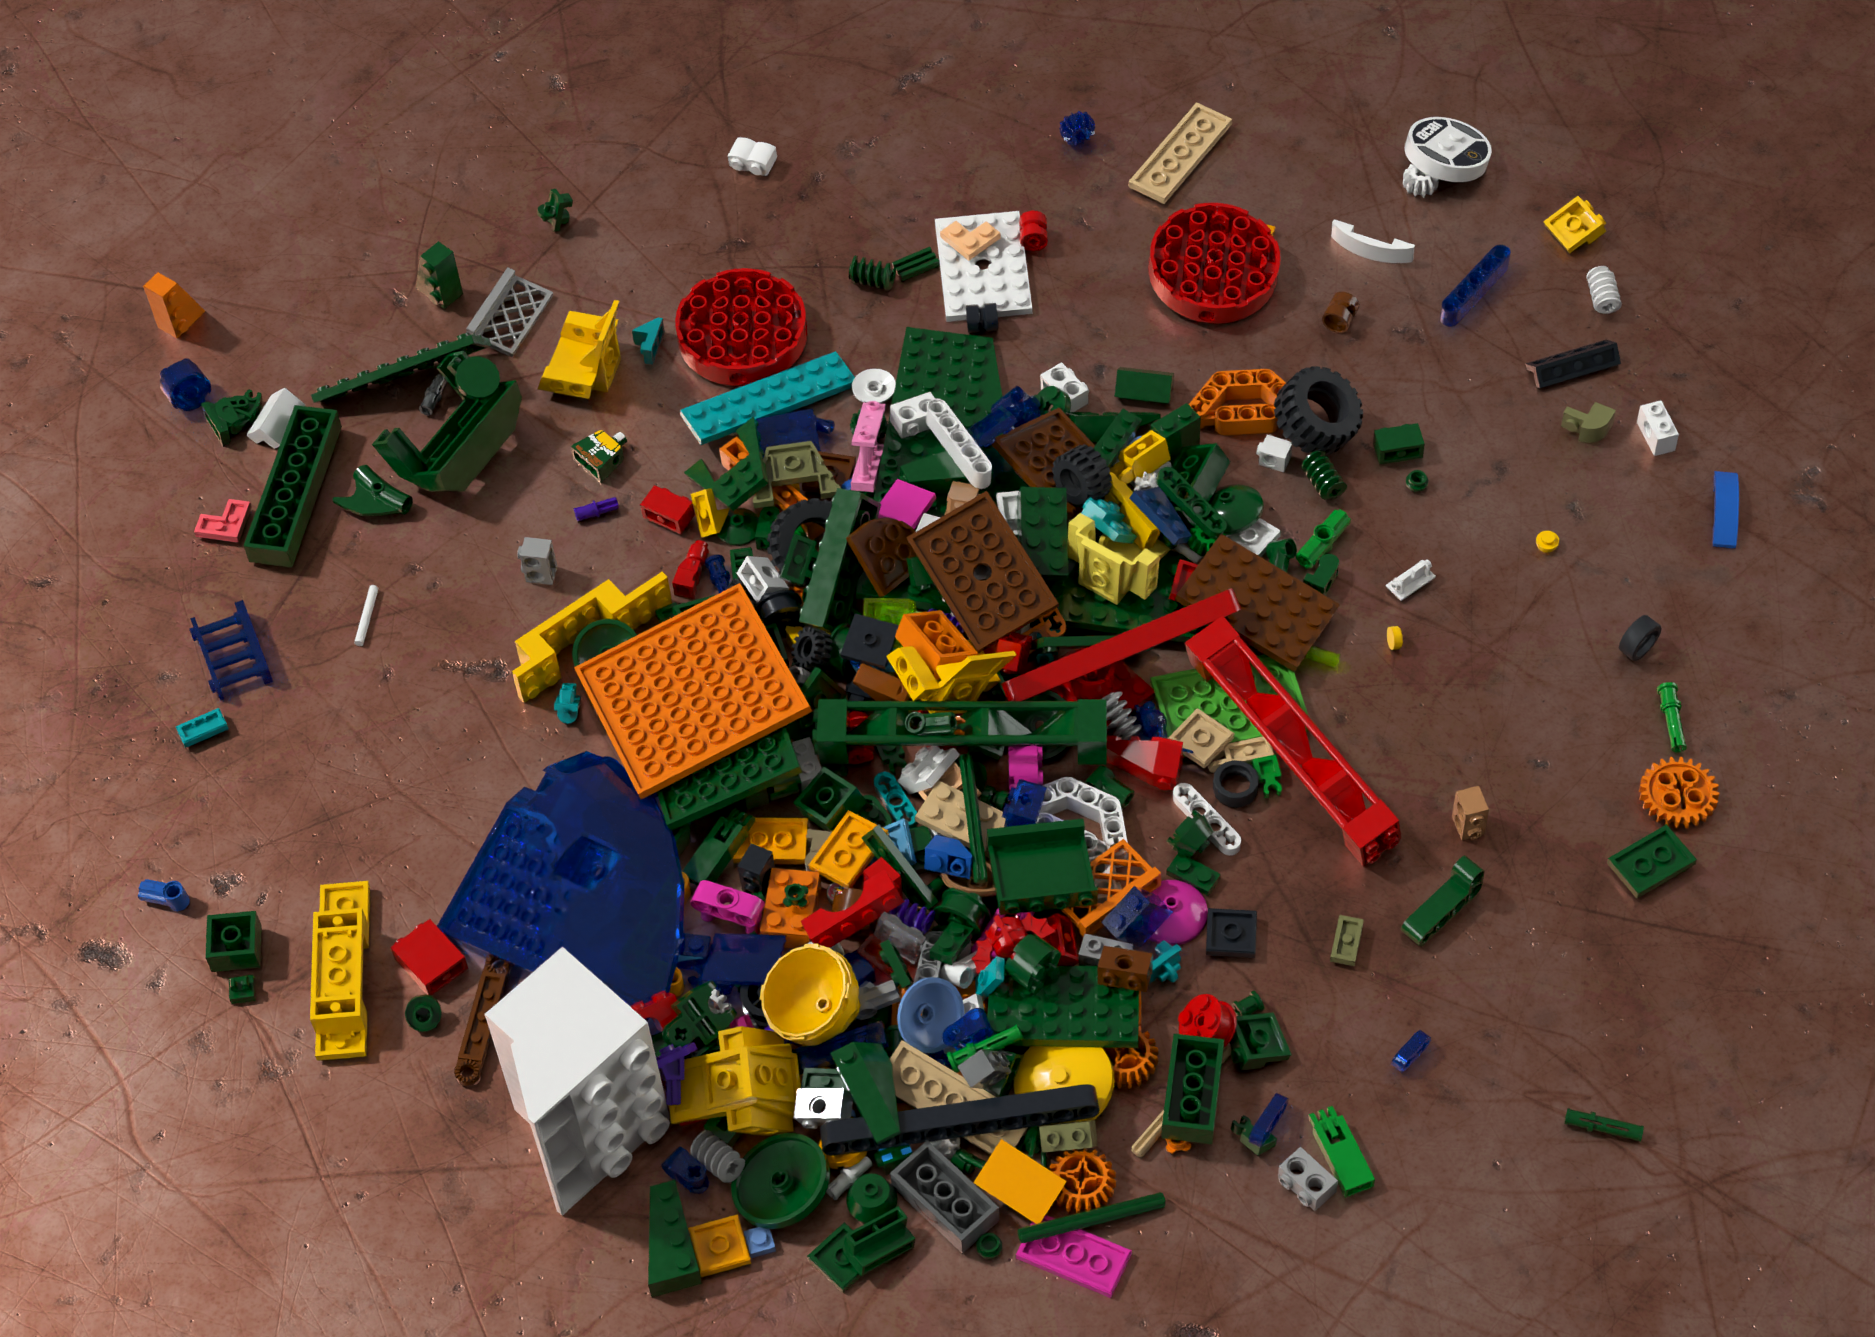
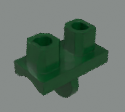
M550 189L548 202L538 207L537 214L542 218V221H548L552 224L554 232L560 231L561 224L569 223L570 215L567 209L564 208L572 207L573 199L569 193L560 194L557 189Z

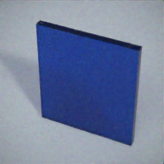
M715 933L701 982L705 983L713 980L716 984L764 985L768 972L782 956L786 936Z

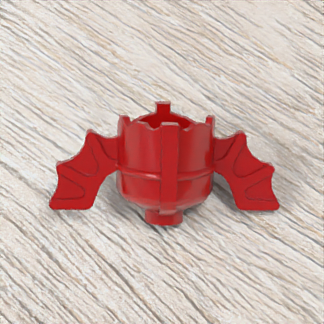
M1027 913V916L1020 920L1017 914L1014 917L1000 918L999 914L993 917L995 922L990 926L989 930L985 931L987 939L976 941L978 949L976 955L972 957L976 965V974L979 975L981 970H984L991 963L993 951L998 957L1004 959L1011 958L1013 960L1016 955L1013 949L1028 935L1027 932H1032L1042 939H1046L1055 934L1056 930L1048 925L1046 918L1036 919L1031 913Z

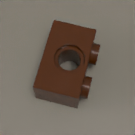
M1103 946L1097 967L1098 984L1147 992L1153 971V953Z

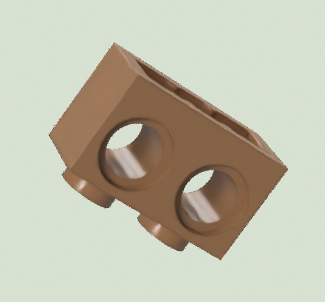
M1479 786L1459 790L1455 793L1452 819L1462 841L1466 839L1474 840L1485 835L1489 808Z

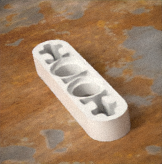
M1180 783L1176 785L1173 790L1174 803L1187 817L1193 818L1191 814L1194 808H1204L1206 811L1204 815L1209 824L1218 823L1221 826L1220 830L1214 831L1209 840L1223 854L1229 856L1237 854L1241 848V837L1190 784ZM1180 793L1184 795L1188 793V799L1185 796L1180 797ZM1226 840L1230 843L1234 841V846L1231 844L1226 845Z

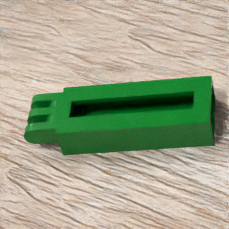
M1333 1106L1327 1107L1330 1117L1326 1116L1323 1109L1317 1111L1320 1118L1319 1121L1314 1113L1308 1114L1313 1126V1135L1334 1177L1338 1180V1185L1344 1197L1346 1198L1374 1187L1375 1178L1343 1115L1338 1116ZM1330 1132L1332 1140L1339 1138L1340 1141L1331 1144L1326 1134Z

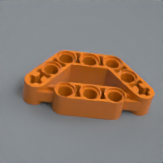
M1270 369L1219 371L1211 376L1189 405L1201 417L1200 429H1203L1205 426L1215 425V431L1220 435L1273 433L1278 429V418H1275L1274 414L1275 398L1286 382ZM1262 399L1267 403L1222 406L1226 400Z

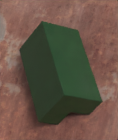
M1119 367L1117 369L1114 397L1170 403L1175 373Z
M899 1206L845 1234L843 1254L861 1276L914 1248L916 1238L906 1227L908 1217Z

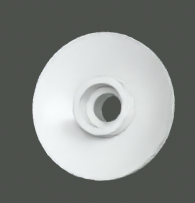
M867 369L854 378L852 392L861 402L877 401L881 404L893 396L896 382L894 377L885 370Z

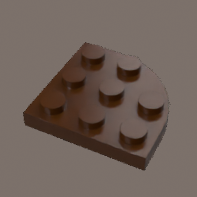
M889 517L870 520L846 537L847 542L879 597L887 595L909 577L906 558L916 557L906 538L916 531L907 523Z

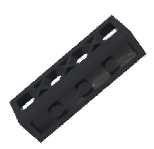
M1606 339L1525 364L1526 369L1534 373L1536 387L1542 388L1619 365L1621 360L1617 342Z

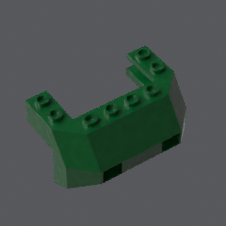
M465 351L449 353L437 367L463 401L420 452L400 428H394L391 433L388 429H385L372 444L400 478L430 492L465 491L514 432L517 424L522 396L516 380L499 382L496 392L484 400L467 398L459 391L455 383V374L460 363L469 358Z

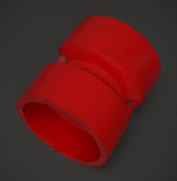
M1034 210L1023 213L1019 218L1021 246H1024V249L1028 251L1044 249L1048 244L1047 218L1045 214Z

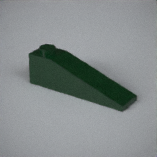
M852 1042L832 1052L831 1056L877 1145L900 1134L893 1066L882 1044Z

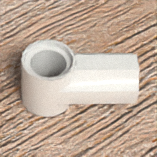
M977 951L957 962L955 961L953 965L944 963L941 969V978L960 988H967L971 984L973 977L977 976L976 965L972 960Z

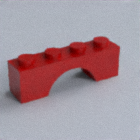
M884 869L864 881L863 892L851 907L839 912H829L821 908L801 920V923L813 944L831 948L905 901Z

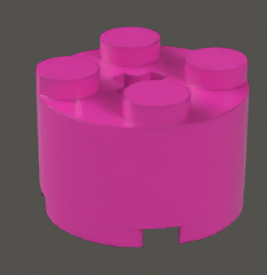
M1037 745L1008 746L1009 793H1025L1043 786V770H1038V768H1042V747H1037Z

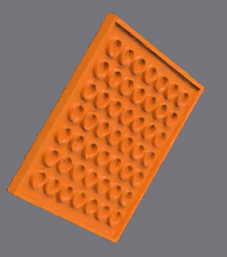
M740 583L574 667L640 799L812 712L810 705Z

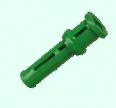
M1666 682L1657 687V693L1660 695L1662 702L1660 710L1666 717L1671 750L1678 753L1681 752L1680 746H1682L1683 751L1687 749L1679 712L1682 704L1677 696L1678 685L1674 682Z
M1016 1024L1014 1027L976 1044L969 1042L966 1044V1047L953 1053L949 1051L947 1052V1057L954 1072L958 1073L960 1072L958 1066L977 1053L978 1050L983 1048L985 1050L997 1051L1019 1040H1023L1024 1037L1019 1026Z

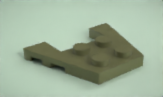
M812 441L770 446L766 448L763 459L766 465L768 484L755 494L753 505L754 509L774 506L772 487L819 481L821 499L833 498L837 488H840V486L836 484L834 476L826 468L824 460Z

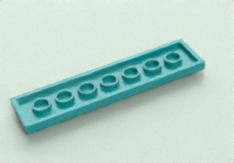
M835 351L681 409L680 416L699 444L704 445L735 433L738 428L752 417L758 423L848 390L852 388V382L855 377Z

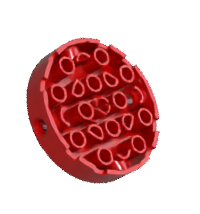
M1224 203L1195 204L1193 208L1186 210L1182 208L1176 211L1156 230L1150 248L1149 277L1158 297L1178 314L1205 323L1233 322L1254 314L1272 296L1278 279L1280 249L1278 242L1275 241L1271 234L1270 228L1260 218L1257 220L1249 215V211Z
M752 268L725 270L716 273L715 277L707 281L705 279L701 280L691 288V292L686 298L681 300L675 317L679 350L684 361L700 376L724 385L744 386L789 369L802 354L808 335L805 306L801 296L799 297L794 287L783 278L778 279L771 276V273L768 271Z

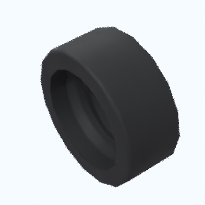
M1648 615L1639 617L1622 636L1618 647L1619 650L1633 661L1641 659L1658 640L1662 630L1661 625Z
M1232 760L1223 763L1214 773L1213 792L1220 803L1228 807L1239 808L1247 806L1257 796L1258 774L1250 764L1244 761ZM1239 775L1250 782V787L1244 792L1232 793L1222 787V780L1228 776Z

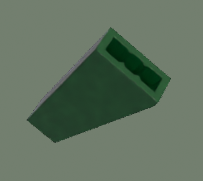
M947 451L901 465L900 474L897 477L899 480L935 494L949 493L953 481L971 484ZM991 471V483H990V485H989L988 487H986V488L979 489V490H987V489H991V488H992V484H993V472H992V471Z

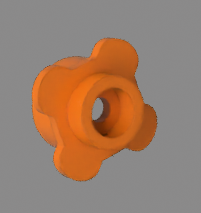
M1165 1139L1167 1141L1166 1151L1173 1154L1180 1150L1187 1152L1191 1148V1143L1188 1141L1179 1140V1142H1175L1172 1139Z

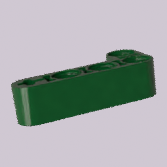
M1462 856L1453 866L1450 879L1405 920L1401 927V932L1419 946H1423L1478 894L1483 885L1485 871L1467 856Z

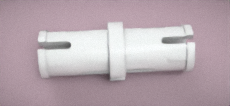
M865 1156L852 1167L840 1170L841 1174L828 1185L826 1190L828 1195L837 1200L846 1189L853 1185L872 1166L870 1159Z

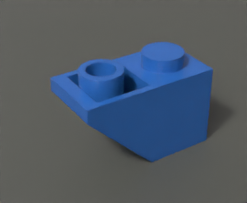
M935 835L925 847L924 869L970 879L972 877L973 856L959 840Z

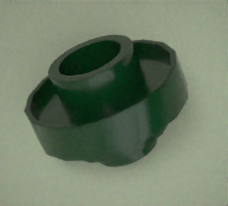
M426 994L413 997L405 1009V1018L408 1025L414 1030L421 1032L430 1031L435 1028L440 1022L442 1015L441 1005L437 999Z

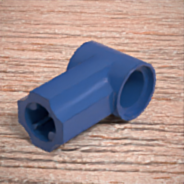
M145 879L141 881L138 888V898L141 901L166 905L173 911L184 910L190 902L187 892L178 881L164 883Z

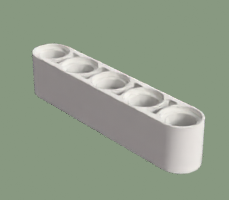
M941 399L930 400L927 403V425L969 482L978 489L988 487L991 483V462L947 403Z

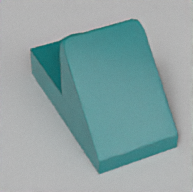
M658 317L632 330L634 344L641 345L640 352L643 354L645 364H654L665 333L663 318Z

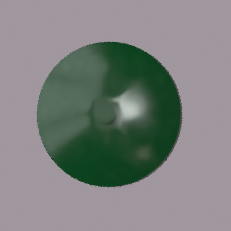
M797 1133L774 1135L759 1142L743 1157L745 1166L739 1177L732 1181L731 1193L735 1207L749 1223L765 1229L784 1228L808 1216L821 1202L829 1184V1162L820 1146L807 1136Z

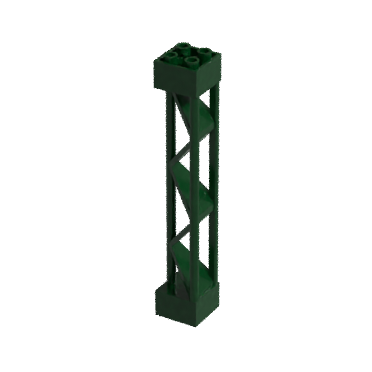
M819 699L818 708H814L815 729H813L814 753L819 755L820 764H849V746L1037 745L1078 746V765H1107V699H1078V701H847V699ZM849 710H876L850 731ZM913 711H967L960 716L965 720V723L957 725V730L965 732L964 735H914L905 727V720ZM1005 711L1059 712L1034 732H1031ZM922 721L917 725V729L921 727Z

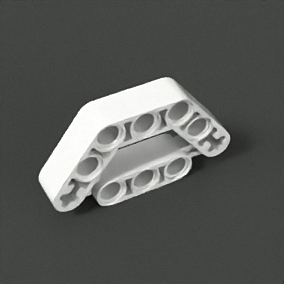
M1072 777L1060 778L1040 786L1038 789L1022 793L1013 800V817L1019 820L1024 819L1027 824L1064 821L1053 816V814L1065 809L1100 823L1103 841L1085 830L1086 845L1091 847L1087 849L1089 857L1101 855L1122 839L1128 843L1119 800ZM1122 848L1115 853L1114 859L1128 860V853Z

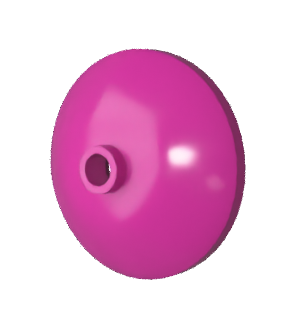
M1178 880L1161 881V886L1135 904L1134 917L1138 929L1149 940L1158 944L1165 940L1171 946L1192 941L1203 931L1207 922L1208 908L1202 894L1192 885ZM1168 903H1175V905L1170 906Z

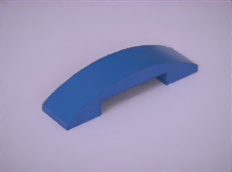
M1714 471L1713 547L1736 548L1739 518L1738 473Z

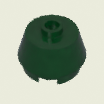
M1196 809L1191 814L1193 818L1188 816L1177 827L1173 834L1175 838L1169 837L1166 840L1172 847L1171 850L1189 858L1197 851L1202 853L1210 844L1208 839L1214 833L1205 815H1201Z
M865 1174L859 1177L850 1187L846 1197L847 1208L856 1220L866 1224L896 1208L897 1192L894 1186L882 1176Z

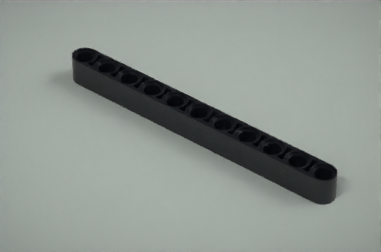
M1083 1084L898 1111L900 1134L877 1145L863 1117L830 1121L820 1127L822 1151L826 1155L836 1156L925 1143L927 1140L932 1142L1089 1119L1097 1116L1100 1111L1097 1092L1093 1085Z

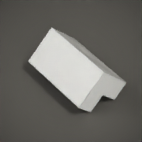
M286 388L275 392L268 399L246 436L256 444L265 441L273 449L279 447L294 405L305 406L306 404Z

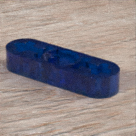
M1278 1093L1274 1095L1255 1123L1249 1137V1143L1260 1148L1263 1146L1283 1116L1289 1098Z

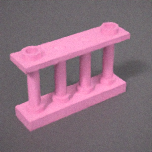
M877 401L863 402L852 438V446H860L859 457L851 481L852 491L874 492L884 444L877 443V436L884 415L885 404H880Z

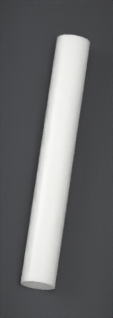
M375 585L369 587L354 642L357 646H363L379 589Z

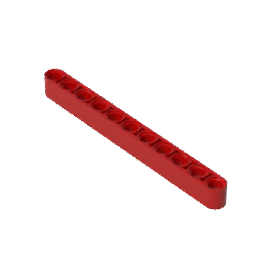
M1233 588L1010 679L1001 685L1008 701H1024L1212 623L1222 615L1226 617L1242 609Z

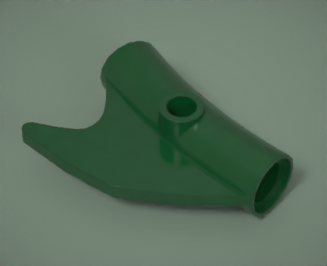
M362 465L354 471L353 479L355 480L356 491L352 496L333 497L332 499L336 505L361 516H379L394 513L405 515L413 504L412 496L387 483L368 465Z

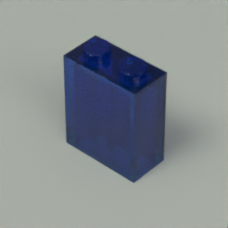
M1134 886L1101 923L1117 939L1141 948L1173 911L1157 895Z

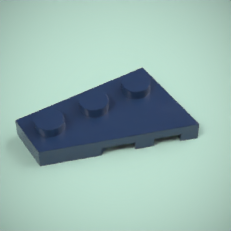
M1159 487L1134 491L1130 496V500L1173 545L1188 542L1192 535L1165 493Z

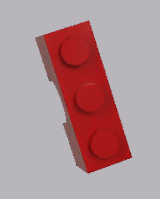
M665 991L652 995V1000L645 1004L643 1001H640L630 1006L643 1019L651 1018L659 1031H663L664 1027L678 1016L671 1007L677 1001L675 994L666 993Z

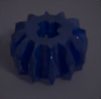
M1078 111L1075 114L1071 113L1070 116H1065L1064 120L1060 122V134L1068 145L1074 144L1076 146L1078 143H1084L1085 140H1091L1090 136L1095 134V122L1087 112L1082 113Z

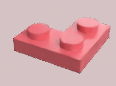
M228 499L222 516L200 514L194 530L195 536L239 542L252 508L249 501Z

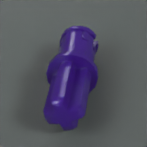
M613 497L596 503L593 500L592 503L573 508L577 522L596 516L599 518L600 514L618 509L619 504L617 498Z

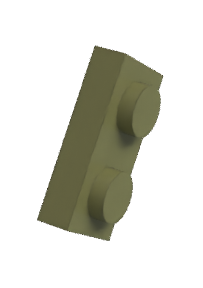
M1339 915L1330 962L1355 966L1364 919Z

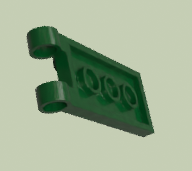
M1114 636L1042 637L1031 641V650H1039V654H1053V652H1059V649H1083ZM1153 647L1142 652L1150 651L1151 649H1153Z

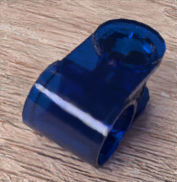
M975 1008L949 1025L944 1030L942 1039L947 1046L955 1047L958 1051L964 1048L963 1046L966 1047V1044L969 1042L976 1044L985 1040L986 1036L991 1037L993 1030L985 1011L982 1008Z
M681 1146L661 1164L662 1169L669 1177L678 1181L694 1194L703 1193L709 1187L705 1166Z

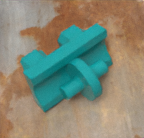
M563 683L562 688H560V694H558L554 703V710L557 711L559 720L567 724L576 720L581 704V695H576L577 684Z
M1163 940L1155 947V953L1159 957L1153 960V971L1149 984L1157 978L1161 982L1166 979L1171 982L1178 980L1177 971L1181 969L1179 952L1182 951L1178 944L1172 947Z

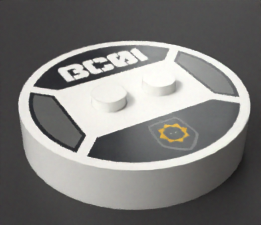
M1429 117L1415 122L1409 130L1404 147L1407 158L1416 168L1434 178L1450 182H1467L1482 176L1486 171L1492 153L1489 141L1480 131L1464 122L1445 117Z

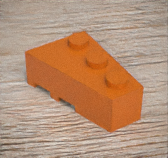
M159 272L143 286L158 328L175 338L186 332L205 312L178 283Z

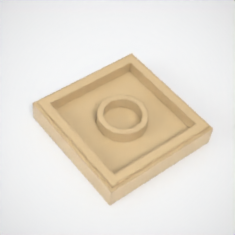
M1197 708L1168 739L1183 742V754L1205 769L1234 739L1235 733Z

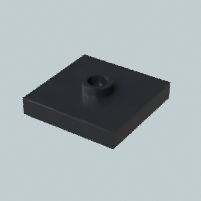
M855 614L840 653L841 658L886 670L889 661L886 656L893 650L896 642L895 635L899 625Z
M1208 908L1206 955L1255 958L1257 911Z

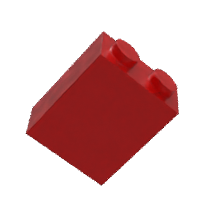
M431 919L417 925L411 933L398 939L391 947L394 959L417 985L430 996L468 969L465 956Z

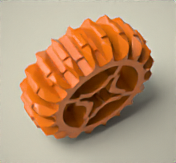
M1140 1026L1138 1027V1047L1143 1051L1145 1058L1141 1057L1140 1053L1135 1051V1048L1102 1047L1105 1053L1110 1056V1059L1115 1061L1113 1066L1114 1082L1117 1083L1119 1089L1122 1087V1084H1127L1129 1089L1132 1087V1083L1140 1086L1141 1079L1148 1081L1150 1074L1155 1073V1066H1157L1159 1060L1157 1057L1159 1050L1155 1047L1156 1041L1154 1038L1150 1039L1148 1031L1142 1033Z
M1083 1148L1082 1152H1078V1149H1073L1072 1154L1065 1150L1063 1158L1059 1156L1055 1158L1056 1164L1050 1165V1171L1067 1181L1064 1185L1066 1188L1073 1189L1076 1194H1073L1063 1187L1055 1199L1059 1208L1066 1205L1068 1213L1074 1208L1077 1214L1081 1213L1083 1209L1089 1211L1092 1207L1094 1209L1100 1208V1203L1107 1206L1108 1197L1112 1198L1114 1195L1113 1189L1116 1187V1172L1112 1170L1111 1161L1106 1162L1104 1154L1097 1157L1096 1149L1088 1153V1149ZM1087 1167L1095 1170L1097 1173L1089 1171ZM1082 1174H1084V1181L1082 1182V1187L1080 1188V1179L1082 1178Z

